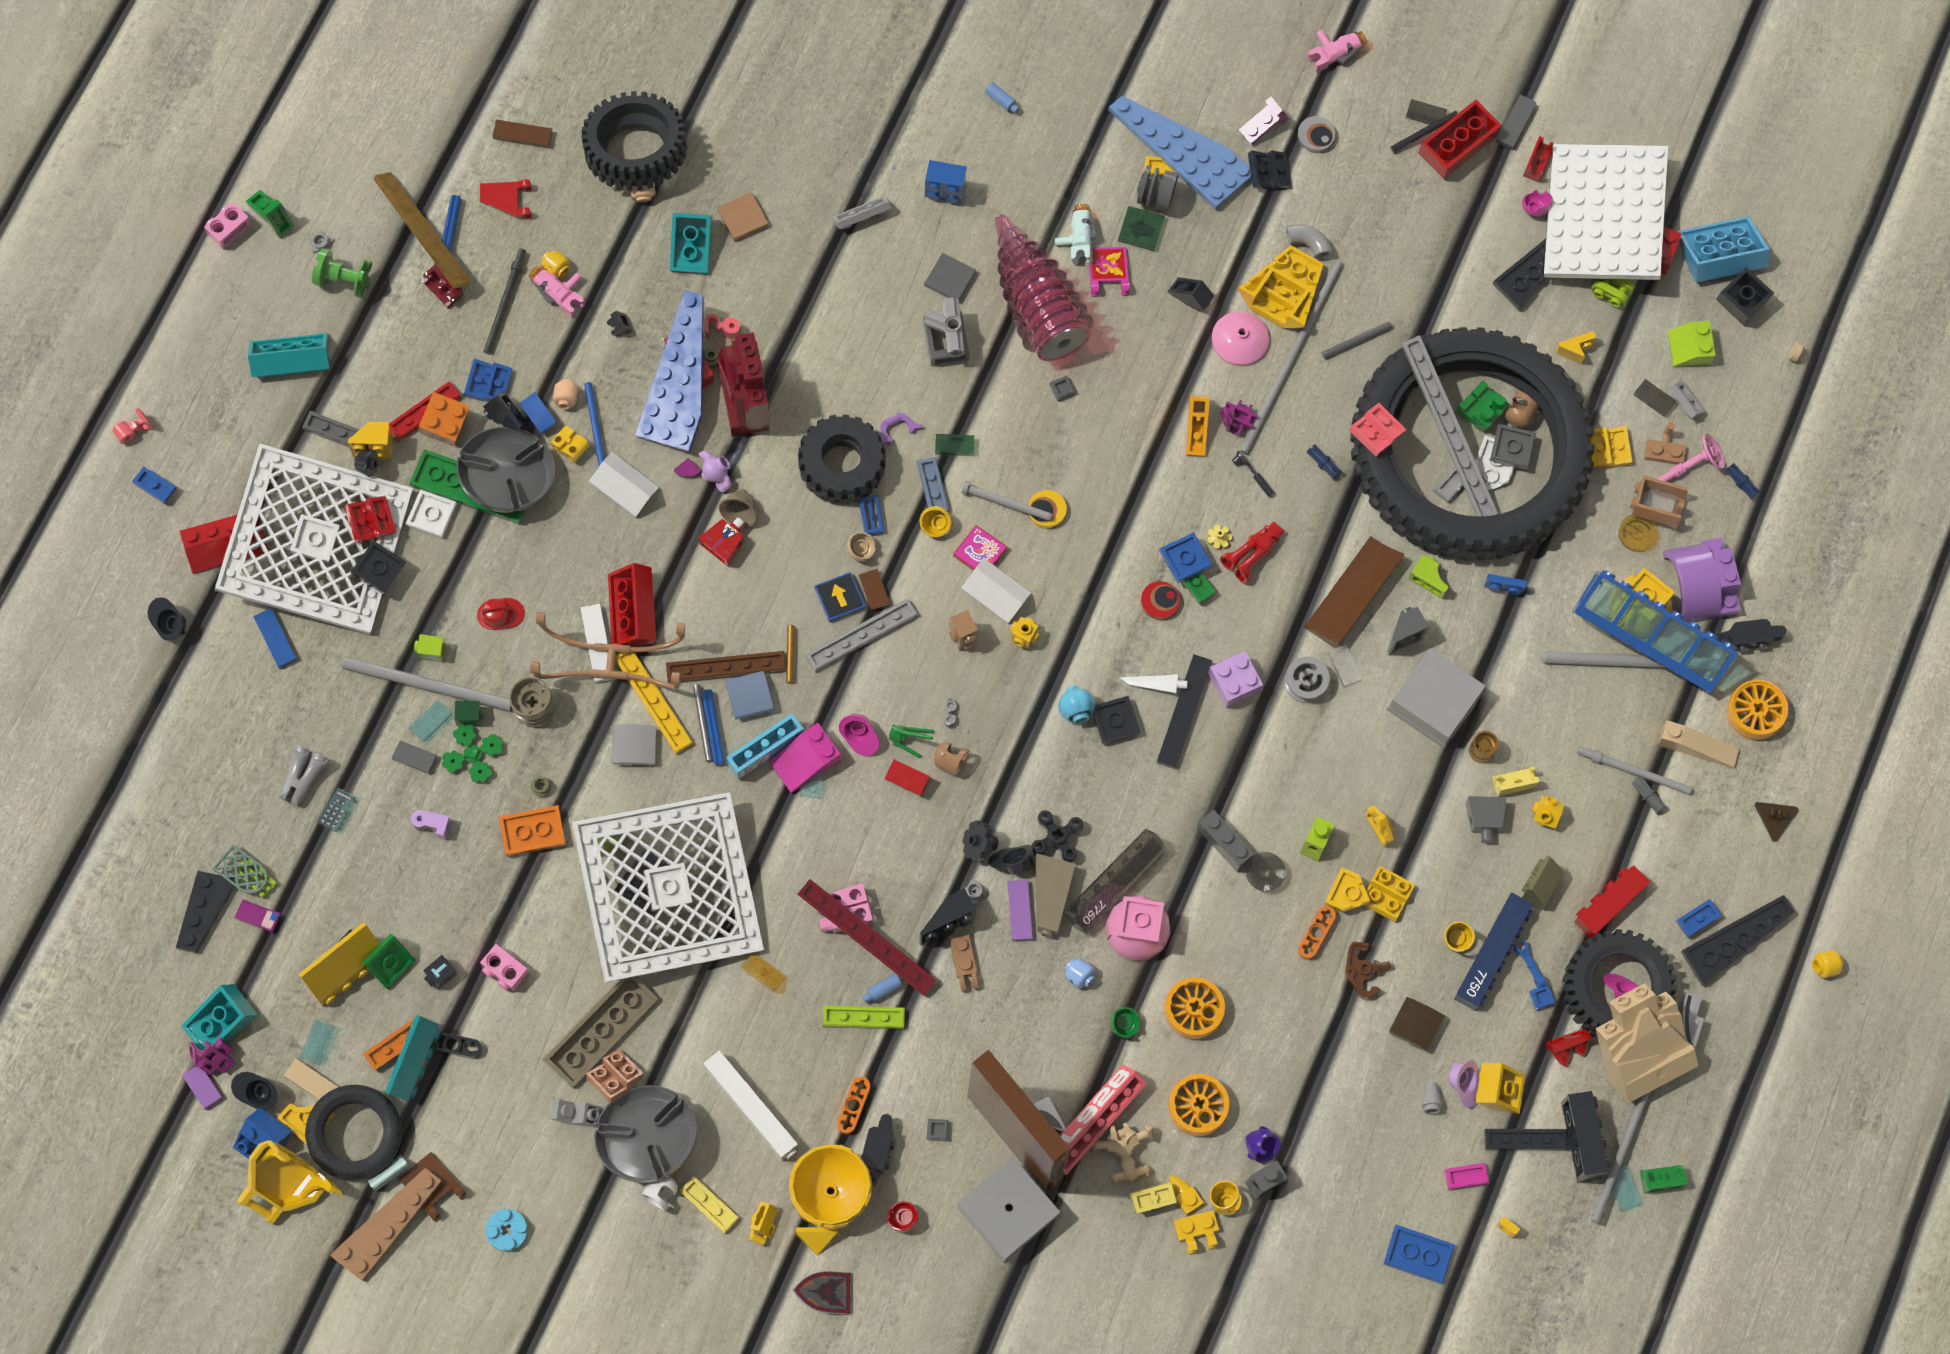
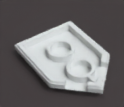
M1485 435L1475 462L1487 490L1490 491L1509 483L1514 467L1489 461L1494 438Z

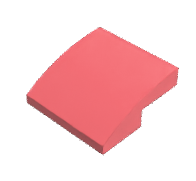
M1378 403L1367 411L1364 417L1354 423L1349 431L1377 457L1393 444L1406 429Z

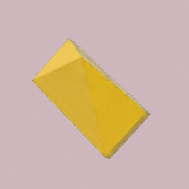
M796 1228V1235L818 1255L838 1235V1228Z

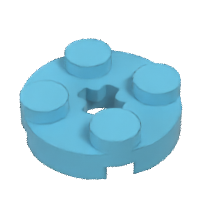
M501 1209L495 1212L487 1221L485 1234L492 1247L499 1251L507 1252L518 1249L523 1245L527 1238V1225L523 1216L517 1211ZM510 1225L512 1233L510 1235H502L503 1230L501 1228Z

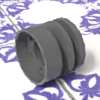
M1147 165L1138 184L1137 203L1142 204L1144 197H1147L1146 206H1150L1152 200L1156 199L1157 209L1169 211L1177 184L1178 173L1166 170L1161 178L1159 177V168H1156L1154 174L1151 175L1152 166Z

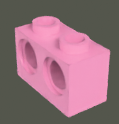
M232 202L229 206H225L215 218L208 220L204 228L207 235L220 248L224 249L249 228L251 223L249 217ZM232 217H238L236 220H230ZM218 229H223L222 232L216 233Z
M497 944L480 962L483 968L481 971L489 978L494 976L499 980L497 982L498 985L506 991L509 988L514 992L529 974L525 966ZM495 959L501 961L498 967L490 966V963ZM507 973H516V977L514 979H506Z

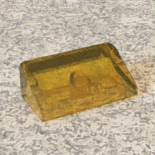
M754 953L741 966V970L773 993L786 978L784 974Z

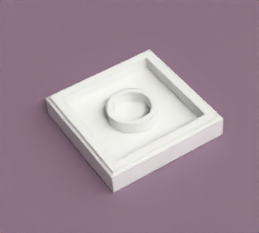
M420 489L407 519L406 526L443 539L458 504L455 501Z

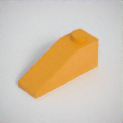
M1189 394L1186 455L1205 456L1210 402L1208 395Z

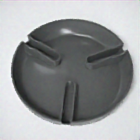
M495 427L477 433L463 445L460 450V457L457 458V476L464 492L478 505L503 513L522 511L540 502L549 492L555 477L554 458L545 443L542 445L538 443L539 438L518 428Z
M641 1086L630 1089L613 1103H608L597 1120L598 1130L594 1132L597 1154L609 1171L627 1181L649 1183L672 1175L685 1164L696 1144L697 1123L694 1112L688 1102L683 1097L680 1099L676 1092L660 1086Z

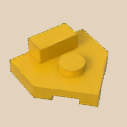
M1373 805L1367 809L1365 816L1383 847L1386 848L1394 840L1392 835L1394 829L1385 813L1380 812Z
M1341 868L1325 904L1341 912L1369 904L1370 899L1366 893L1361 876Z

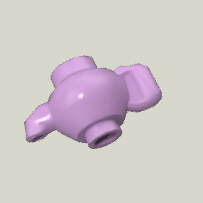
M707 451L700 452V457L704 459L703 479L707 482H716V487L720 492L728 490L732 485L730 477L727 476L728 469H730L729 461L724 456L717 458Z

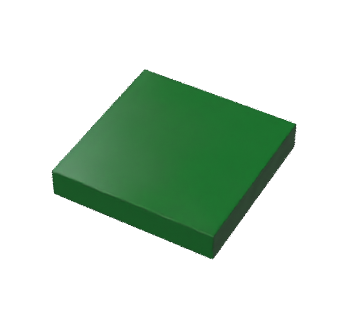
M390 933L362 961V964L383 987L388 989L416 959Z

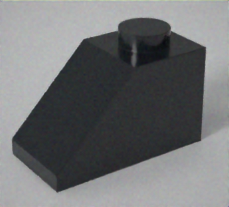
M1178 277L1167 291L1190 308L1205 310L1214 298V294L1202 280Z

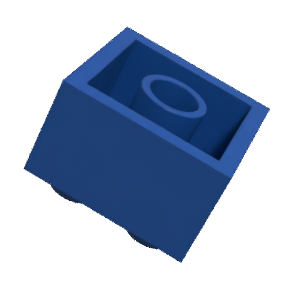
M929 160L925 179V197L931 200H945L952 204L962 203L967 166Z

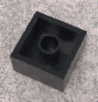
M1746 267L1720 292L1716 300L1744 325L1770 300L1774 292Z

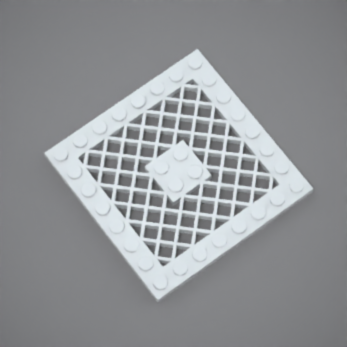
M259 443L215 591L370 635L382 594L363 581L353 586L349 580V577L353 575L351 572L346 574L341 567L350 562L354 568L356 565L354 559L362 556L366 549L363 550L360 543H355L351 527L345 519L347 514H342L338 506L346 502L350 504L352 503L350 500L358 496L362 502L366 501L364 496L370 498L386 496L397 532L378 538L376 542L394 553L413 488L373 476L367 477L353 470ZM282 474L286 482L278 486L274 478ZM287 474H291L297 477L290 480ZM306 479L315 481V483L309 485ZM302 480L305 488L297 491L293 483ZM270 481L274 488L266 492ZM321 485L325 493L316 497L312 489ZM326 485H329V486H332V487H335V488L329 491V490L327 489ZM289 486L293 494L284 497L281 489ZM345 490L353 492L354 494L348 496ZM340 491L344 499L335 502L332 494ZM277 492L281 500L272 504L268 496ZM309 492L312 500L304 503L300 495ZM328 497L332 505L323 509L319 501ZM296 498L300 506L291 509L288 501ZM265 499L269 506L261 509L263 500ZM315 503L319 511L311 515L307 507ZM284 504L288 512L279 516L275 508ZM303 509L306 515L301 514L298 521L294 513ZM335 509L338 517L330 521L326 512ZM271 510L276 518L267 522L263 514ZM322 515L325 521L316 518ZM291 516L295 523L286 527L282 519ZM259 517L263 524L255 528ZM342 521L345 529L338 532L339 525L335 523ZM278 522L282 530L274 534L270 525ZM266 528L270 536L261 540L257 532ZM297 528L293 539L289 531ZM348 532L352 541L344 544L340 536ZM286 534L289 542L280 545L277 537ZM254 535L257 543L250 546L252 536ZM335 539H337L340 547L332 550ZM273 540L277 548L268 552L264 544ZM355 544L360 552L351 556L347 548ZM260 546L264 554L256 558L251 550ZM291 546L290 553L294 555L287 557L284 549ZM343 550L347 558L339 562L334 554ZM280 552L284 560L275 564L271 556ZM248 553L252 561L244 564ZM331 556L335 565L326 568L324 563H329ZM299 557L303 565L294 569L290 561ZM304 557L314 560L307 563ZM267 558L271 566L263 570L259 562ZM319 563L323 571L314 575L310 567ZM255 564L259 572L250 576L246 568ZM287 564L291 572L282 576L278 567ZM338 568L342 576L333 580L329 572ZM306 569L310 577L301 581L297 573ZM274 570L279 578L270 582L266 574ZM326 575L330 583L321 587L317 578ZM262 576L265 582H261L255 579ZM294 576L298 583L289 588L285 579ZM345 580L349 588L340 592L336 584ZM313 581L317 589L308 593L304 585ZM281 582L284 588L275 586V584ZM363 586L361 596L359 597L356 589ZM301 587L303 593L296 592L294 590ZM333 587L336 595L328 598L324 590ZM352 592L356 600L347 604L343 596ZM320 593L323 599L314 597V595ZM339 598L342 604H338L332 601Z
M730 792L572 822L605 983L764 950ZM701 819L697 827L689 822ZM704 821L713 826L709 835L699 829ZM682 823L678 830H675L674 828L669 826L673 824ZM684 825L693 830L690 838L680 833ZM662 827L658 834L650 830L652 828ZM665 829L674 834L670 842L660 837ZM715 830L717 832L718 841L711 837ZM642 831L638 838L632 835L631 832ZM645 832L655 838L650 846L641 841ZM696 833L705 838L701 847L692 841ZM623 834L618 842L610 837ZM625 836L635 842L630 850L621 844ZM676 837L686 842L682 850L672 845ZM603 838L598 845L597 839ZM606 840L615 845L611 853L601 848ZM657 840L667 846L662 854L653 849ZM708 841L717 846L713 855L704 849ZM637 844L647 850L642 858L633 852ZM688 845L698 850L694 858L684 853ZM618 848L627 853L623 861L613 856ZM669 848L678 854L674 862L665 857ZM719 850L721 851L723 861L715 857ZM649 852L659 858L654 866L645 860ZM600 853L607 857L603 865ZM700 853L710 858L705 866L696 861ZM630 856L639 861L635 869L625 864ZM681 856L690 862L686 869L684 863L677 864ZM610 860L619 865L615 873L605 868ZM661 860L669 864V866L657 868ZM712 861L722 866L717 874L708 869ZM642 864L649 868L643 871L644 876L637 872ZM693 864L702 870L698 878L689 873ZM622 868L631 873L627 881L617 876ZM724 869L727 881L720 877ZM705 872L714 878L709 886L700 880ZM604 873L612 877L607 885ZM634 876L643 881L639 889L629 884ZM687 877L694 881L691 888H689ZM614 879L624 885L619 893L609 888ZM717 880L726 886L721 894L712 888ZM697 884L706 889L702 898L693 893ZM645 885L647 886L648 896L641 892ZM626 887L636 893L631 901L621 896ZM728 889L731 900L724 896ZM608 892L616 897L612 904H610ZM709 892L718 897L714 906L705 901ZM638 895L648 901L643 909L633 904ZM692 897L699 901L694 910L686 905L692 903ZM618 900L628 905L623 913L614 908ZM721 900L730 905L726 913L716 908ZM701 904L711 909L706 918L697 912ZM649 905H651L652 911L659 910L655 917L645 912ZM679 906L675 913H672L671 911L666 909L670 907ZM630 908L640 913L635 921L626 916ZM682 908L691 913L687 921L677 916ZM732 909L734 911L735 920L728 916ZM662 911L672 917L667 925L657 920ZM713 912L722 917L718 926L709 920ZM613 913L620 917L616 924L614 923ZM642 916L652 921L647 929L638 924ZM694 916L703 921L699 929L689 924ZM674 919L683 925L679 933L669 928ZM622 920L632 925L627 933L618 928ZM725 920L734 925L730 933L721 928ZM654 924L664 929L659 937L650 932ZM705 924L715 929L711 937L701 932ZM686 927L695 933L691 941L681 936ZM634 928L644 933L639 941L630 936ZM736 929H737V930H738V935H733L734 932H735ZM666 932L676 937L671 945L662 940ZM717 932H720L721 934L726 936L723 938L713 939ZM617 933L624 937L620 945L618 942ZM698 935L706 940L694 943ZM646 936L656 941L651 949L642 944ZM627 939L636 945L632 953L622 948ZM678 940H681L682 942L687 944L683 946L674 947ZM658 944H661L662 946L667 948L663 950L654 951ZM639 947L647 952L634 955ZM621 952H622L623 954H625L626 956H628V957H623V958H622Z

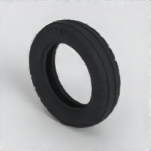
M345 1085L326 1093L313 1106L305 1128L306 1145L312 1159L326 1173L344 1180L365 1179L382 1171L395 1157L402 1137L401 1120L393 1103L380 1091L364 1085ZM347 1104H362L371 1108L378 1114L383 1124V1138L377 1150L369 1157L358 1161H347L338 1158L328 1149L324 1140V1128L329 1116L336 1109Z

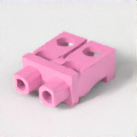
M863 883L829 893L867 925H873ZM827 918L819 920L822 932L833 930L834 933L842 931Z

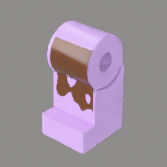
M423 810L415 811L411 816V822L416 830L422 832L426 830L436 832L439 839H447L451 825L449 816Z

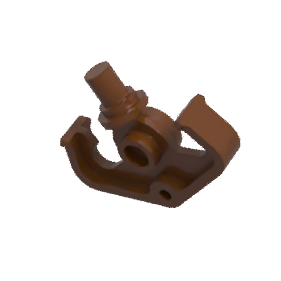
M1354 941L1348 948L1344 975L1359 997L1363 1000H1368L1378 994L1380 988L1373 986L1370 991H1365L1363 989L1364 980L1370 979L1374 972L1376 975H1380V972L1383 970L1391 969L1390 961L1380 963L1374 960L1372 964L1368 960H1358L1355 950L1359 949L1365 952L1368 950L1369 943Z

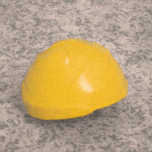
M932 506L925 509L919 520L922 531L930 537L945 535L952 525L950 514L940 506Z

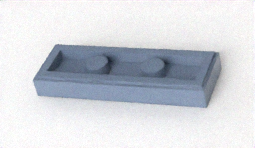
M936 457L917 461L927 507L940 506L949 513Z

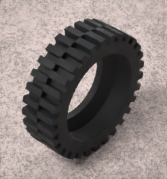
M631 91V96H626V92L620 93L621 98L613 95L610 96V102L606 99L601 101L602 107L598 104L593 107L594 112L590 111L588 119H585L583 122L584 127L581 130V137L588 168L592 170V174L595 177L598 176L599 181L602 183L606 181L607 186L610 187L615 183L616 188L622 190L623 186H626L627 191H632L633 186H637L639 191L643 190V185H647L648 189L653 188L654 182H657L658 185L663 184V177L669 180L672 178L671 172L676 174L679 171L678 166L681 167L683 159L686 158V135L683 118L679 115V110L674 108L670 101L666 104V99L661 96L658 100L657 94L652 93L648 97L647 92L642 91L641 96H637L636 91ZM633 127L647 128L656 132L664 143L653 154L639 159H621L607 152L609 142L617 133Z
M1616 929L1614 933H1611V930H1607L1603 935L1598 933L1592 939L1586 940L1569 960L1570 962L1566 966V973L1562 982H1565L1562 986V993H1566L1563 998L1564 1003H1569L1570 1005L1567 1008L1569 1014L1574 1012V1022L1581 1021L1583 1025L1580 1028L1590 1029L1592 1037L1597 1035L1596 1028L1613 1020L1611 1010L1600 1003L1592 987V975L1595 967L1600 961L1609 956L1626 955L1639 961L1650 976L1652 992L1656 996L1667 992L1675 1001L1676 996L1674 994L1677 992V985H1674V982L1677 980L1676 974H1671L1674 966L1673 964L1668 965L1666 963L1669 957L1667 953L1663 956L1660 954L1662 948L1659 945L1656 948L1652 946L1654 940L1651 938L1644 941L1642 940L1643 934L1638 933L1637 936H1633V931L1627 930L1625 934L1622 933V929Z

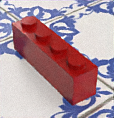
M1634 865L1629 869L1625 867L1618 874L1620 878L1616 882L1611 880L1604 887L1606 891L1602 895L1597 893L1590 900L1592 904L1588 908L1584 906L1576 913L1578 917L1574 923L1589 938L1592 939L1594 935L1600 932L1649 885L1650 881Z

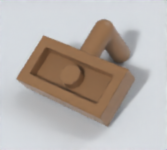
M1669 422L1664 429L1662 441L1647 439L1644 460L1675 465L1684 463L1686 445L1670 443L1671 433L1675 428L1673 422Z

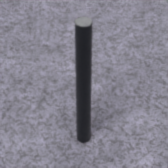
M1457 111L1451 112L1390 146L1391 151L1395 153L1442 127L1458 114Z

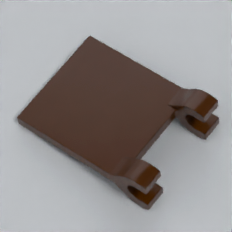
M430 1152L403 1174L399 1180L406 1186L426 1168L442 1181L423 1205V1209L435 1222L441 1217L433 1207L450 1191H453L460 1200L467 1194L432 1152Z

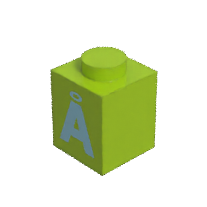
M420 634L419 641L416 640L414 652H417L418 659L442 662L446 644L444 637Z

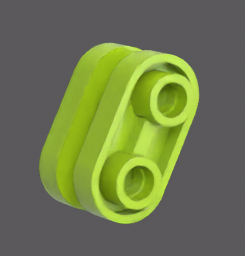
M1599 279L1594 282L1591 290L1595 297L1605 299L1612 306L1619 308L1626 305L1629 300L1627 295L1632 294L1635 284L1629 279Z

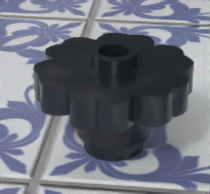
M975 820L969 824V829H966L962 842L965 846L963 852L967 859L981 862L987 858V853L998 848V837L993 834V830L988 823Z

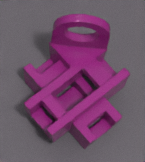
M1239 400L1237 406L1226 402V407L1220 408L1219 412L1226 431L1240 436L1243 427L1251 430L1258 417L1257 414L1251 412L1253 405L1250 404L1247 407L1242 404V400Z
M221 1037L214 1044L206 1040L204 1043L207 1047L203 1051L197 1048L194 1042L189 1043L190 1056L195 1067H199L209 1075L216 1069L225 1073L234 1063V1059L229 1056L233 1051L232 1045L230 1043L225 1044Z

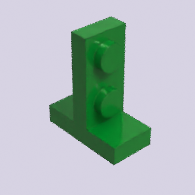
M257 191L246 200L247 205L271 226L275 235L279 238L294 227L281 202L277 199L273 201L263 191Z

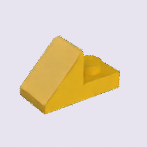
M1594 331L1558 343L1555 349L1556 354L1582 364L1585 358L1582 350H1587L1593 346L1596 339Z

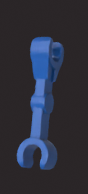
M1522 940L1524 949H1519L1518 945L1515 944L1514 950L1524 959L1527 968L1534 977L1536 987L1545 986L1546 980L1539 973L1535 962L1530 956L1528 943Z

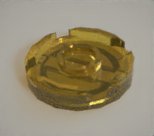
M1629 515L1619 526V540L1628 550L1633 552L1646 551L1653 546L1657 539L1656 525L1652 520Z

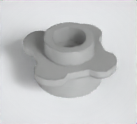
M971 880L970 884L965 888L973 904H976L978 899L986 894V889L982 888L977 880Z

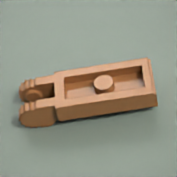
M969 934L949 937L955 972L959 979L961 992L966 991L967 988L964 977L970 975L972 987L974 990L979 989Z

